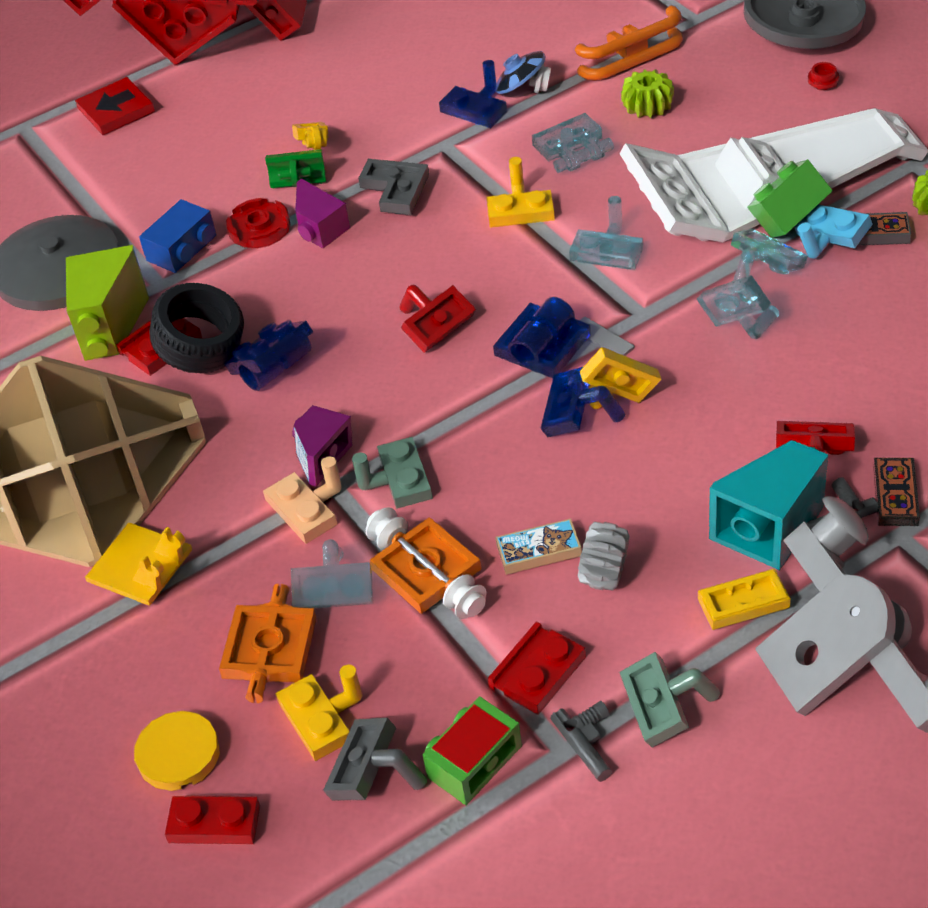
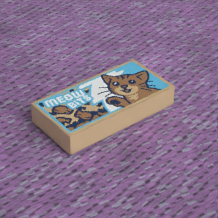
M571 519L495 537L506 575L580 557L582 553L581 545Z

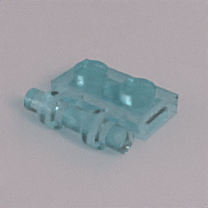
M586 113L532 135V146L548 161L560 157V159L553 162L557 173L567 169L573 171L580 168L581 163L590 159L596 161L603 158L606 152L614 149V144L610 138L599 141V139H602V128ZM581 147H585V148H583V149H581V150H579V151H576V152L574 151V150L579 149V148H581Z

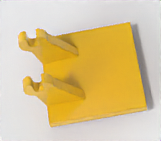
M128 522L85 578L91 584L150 606L193 549L191 544L185 543V537L178 530L172 535L171 529L166 527L162 534Z

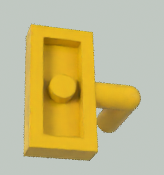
M520 157L510 158L509 168L512 194L487 197L490 228L554 221L551 190L525 192L522 159Z
M601 347L580 370L581 381L588 402L593 409H600L613 394L640 403L662 380L658 369L604 347Z
M348 664L341 667L339 674L344 691L330 699L327 698L312 674L275 693L279 705L315 761L343 747L349 734L348 728L338 713L358 703L362 698L356 668L353 665Z

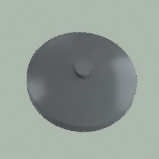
M745 0L743 13L747 24L752 30L769 41L794 48L817 49L835 46L854 37L863 26L866 4L865 0Z
M81 215L49 217L22 227L11 234L0 245V297L7 303L26 310L48 311L67 307L66 257L117 248L119 245L115 234L103 222Z

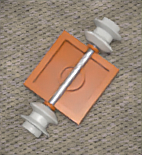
M387 507L377 510L369 517L366 536L371 541H376L377 546L382 550L370 559L371 569L420 614L424 613L442 598L446 608H455V615L459 619L474 617L482 611L486 603V588L482 585H475V580L472 577L481 570L480 559L432 518L428 517L407 532L408 523L406 519L397 517V513L393 508Z

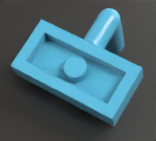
M818 204L794 227L797 235L801 238L807 256L815 259L821 254L828 243L856 248L873 224L868 214Z

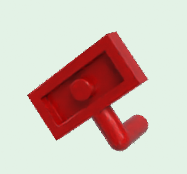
M410 285L407 287L399 306L401 312L405 314L411 313L415 304L420 308L419 311L403 322L401 329L424 353L471 318L476 311L475 307L454 285L432 301L418 286Z
M777 421L776 448L793 440L830 455H840L845 453V451H854V423Z

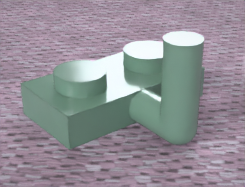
M413 437L377 446L383 470L370 474L368 459L365 453L359 452L353 455L352 462L357 485L361 490L389 485L396 509L433 499Z
M656 652L619 672L644 741L652 748L689 728L678 700V695L691 688H694L709 702L717 700L720 695L719 688L696 668L689 669L679 676L670 679L663 659Z

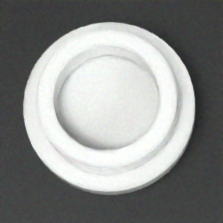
M544 63L530 78L529 86H534V93L547 91L551 67H545Z

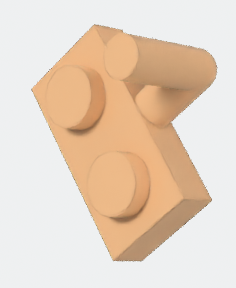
M331 456L321 460L325 484L314 491L295 472L263 490L265 500L305 544L337 525L335 514L323 503L338 494L342 489L336 459Z

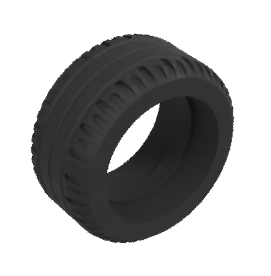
M202 283L176 285L162 293L153 307L149 330L151 344L156 354L173 368L188 373L214 372V370L217 371L227 366L236 356L244 330V318L238 303L219 288ZM182 318H200L214 324L222 334L212 338H194L181 333L171 323Z

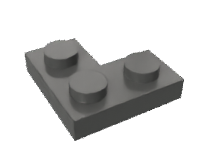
M368 158L358 178L359 185L363 189L384 191L379 200L380 212L411 215L429 177L428 164Z

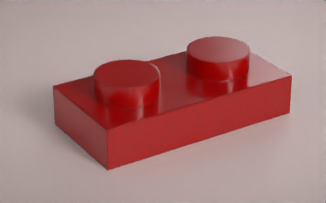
M172 796L165 837L168 843L254 844L260 803L257 797Z

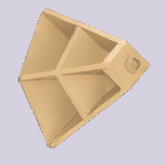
M38 356L19 362L0 386V545L86 567L94 566L128 522L138 526L143 522L207 443L191 395L45 356Z

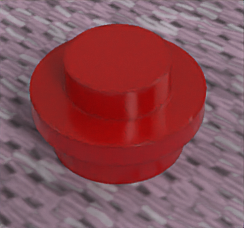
M816 63L808 73V83L818 90H828L839 82V73L836 66L832 63Z

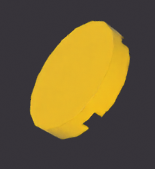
M187 711L166 713L151 721L140 732L134 746V761L143 779L155 788L169 791L180 790L182 785H187L191 782L195 785L202 781L214 769L220 755L218 736L210 721L198 713Z

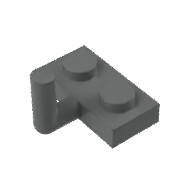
M388 718L354 720L323 789L332 801L366 800L379 767H394L414 790H419L425 786L427 777L401 749H388L396 730L395 725Z

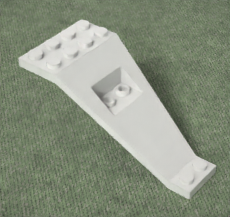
M873 108L756 137H741V139L730 137L726 144L680 155L627 143L622 148L620 155L626 163L628 171L635 177L640 190L645 193L652 204V209L657 212L664 223V228L669 233L675 236H692L701 241L712 240L724 243L760 224L747 206L755 200L753 194L768 182L772 184L779 178L777 172L792 160L797 163L808 159L827 184L833 188L895 156L902 160L910 158L922 161L928 153V149L898 114Z

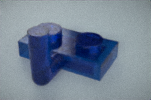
M486 60L482 63L485 87L477 93L455 86L439 102L441 113L492 128L507 112L506 101L492 97L496 93L497 87L494 61Z
M581 367L554 374L541 430L547 437L580 430L585 405L598 401L613 422H620L626 414L607 387L601 385L589 388L590 384L583 382L580 375V370L583 368Z

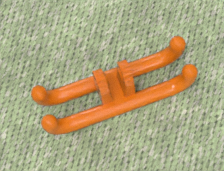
M671 5L666 8V15L668 17L641 29H637L630 24L626 25L622 29L623 35L616 31L607 33L606 39L608 43L601 46L588 47L584 44L576 45V54L585 59H600L615 52L623 57V59L601 68H590L586 65H580L577 69L578 75L586 80H603L676 49L683 41L682 33L675 27L681 21V12L677 7ZM667 31L669 39L648 48L649 38Z

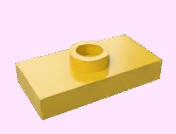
M775 568L698 590V601L712 630L790 608L791 599Z

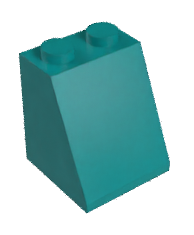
M791 440L715 481L710 487L709 539L780 570L792 553L783 540L804 521L807 523L810 520L816 519L824 507L822 498L825 497L828 454Z

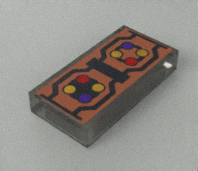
M874 458L873 472L875 496L878 503V526H919L920 513L914 458Z

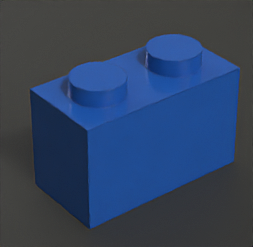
M180 199L139 236L147 262L176 273L217 234L210 210Z

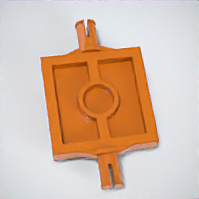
M279 583L273 586L269 603L256 606L236 605L219 671L222 679L250 681L245 698L251 703L255 702V698L257 703L263 701L266 683L268 682L295 683L303 679L316 623V614L314 608H297L287 605L286 601L290 589L282 583L281 588Z

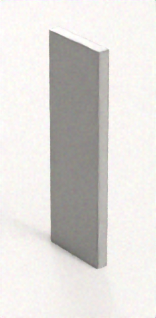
M583 317L571 327L572 331L600 348L604 347L624 356L634 349V345L587 317Z

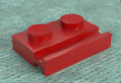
M182 318L171 323L181 333L202 339L200 328L187 319ZM151 320L116 344L120 355L127 356L131 363L149 376L167 364L156 354L151 344L149 334Z
M536 621L488 677L489 687L493 690L495 688L504 692L505 697L539 715L586 658L585 647L552 629L548 631L542 628L541 623Z

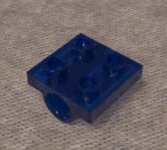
M558 297L547 298L541 306L530 302L493 345L494 356L555 379L589 338L591 327L590 324L575 319L571 306Z
M287 320L279 325L275 322L270 323L258 332L259 338L254 342H245L233 350L232 354L234 357L224 364L231 375L239 374L251 389L259 391L283 373L284 369H288L311 351L312 346L308 336L313 333V330L306 320L293 323L291 320Z

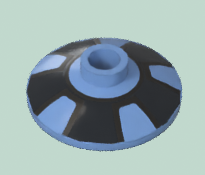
M536 51L522 57L518 54L509 57L503 64L506 69L500 75L495 85L496 92L498 94L508 93L529 80L545 62V54L542 51Z

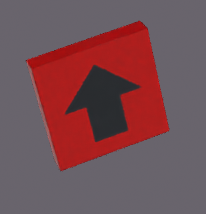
M128 77L75 100L77 108L102 135L155 112L153 103Z

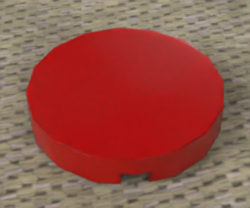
M268 198L247 200L237 205L232 210L233 215L226 219L229 238L235 244L244 248L270 246L280 241L290 229L291 223L288 209L282 202L276 200V204L268 202Z

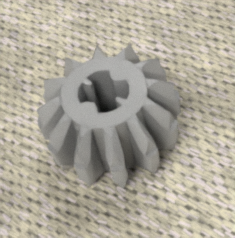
M594 522L589 526L578 566V578L581 583L598 590L606 589L613 591L618 586L629 546L630 536L626 529L609 522Z

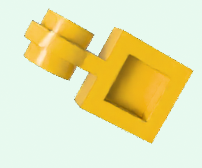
M325 123L292 124L293 137L298 141L302 140V144L306 145L307 149L313 148V150H318L321 147L327 146V138L329 137L328 126Z

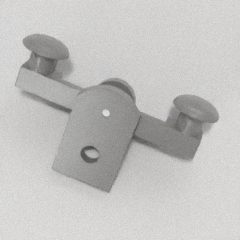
M824 497L822 501L829 513L814 526L804 521L783 540L820 592L758 645L755 650L796 712L804 716L810 713L870 661L916 727L928 733V676L917 671L902 650L908 644L912 635L909 616L906 610L901 605L890 600L889 596L879 586L863 577L848 575L844 572L842 568L845 564L839 556L856 541L866 545L868 542V531L861 517L851 506L836 497ZM812 645H817L818 656L816 660L810 665H805L804 654L806 650Z

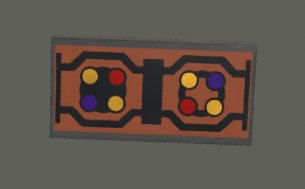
M907 212L866 213L870 215L873 225L858 245L910 243L911 231Z

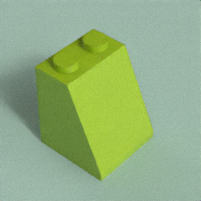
M133 245L66 257L67 314L84 360L118 355L119 351L116 344L129 336L149 299Z

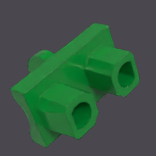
M322 149L266 155L265 157L270 188L297 187V181L300 179L310 184L326 182Z

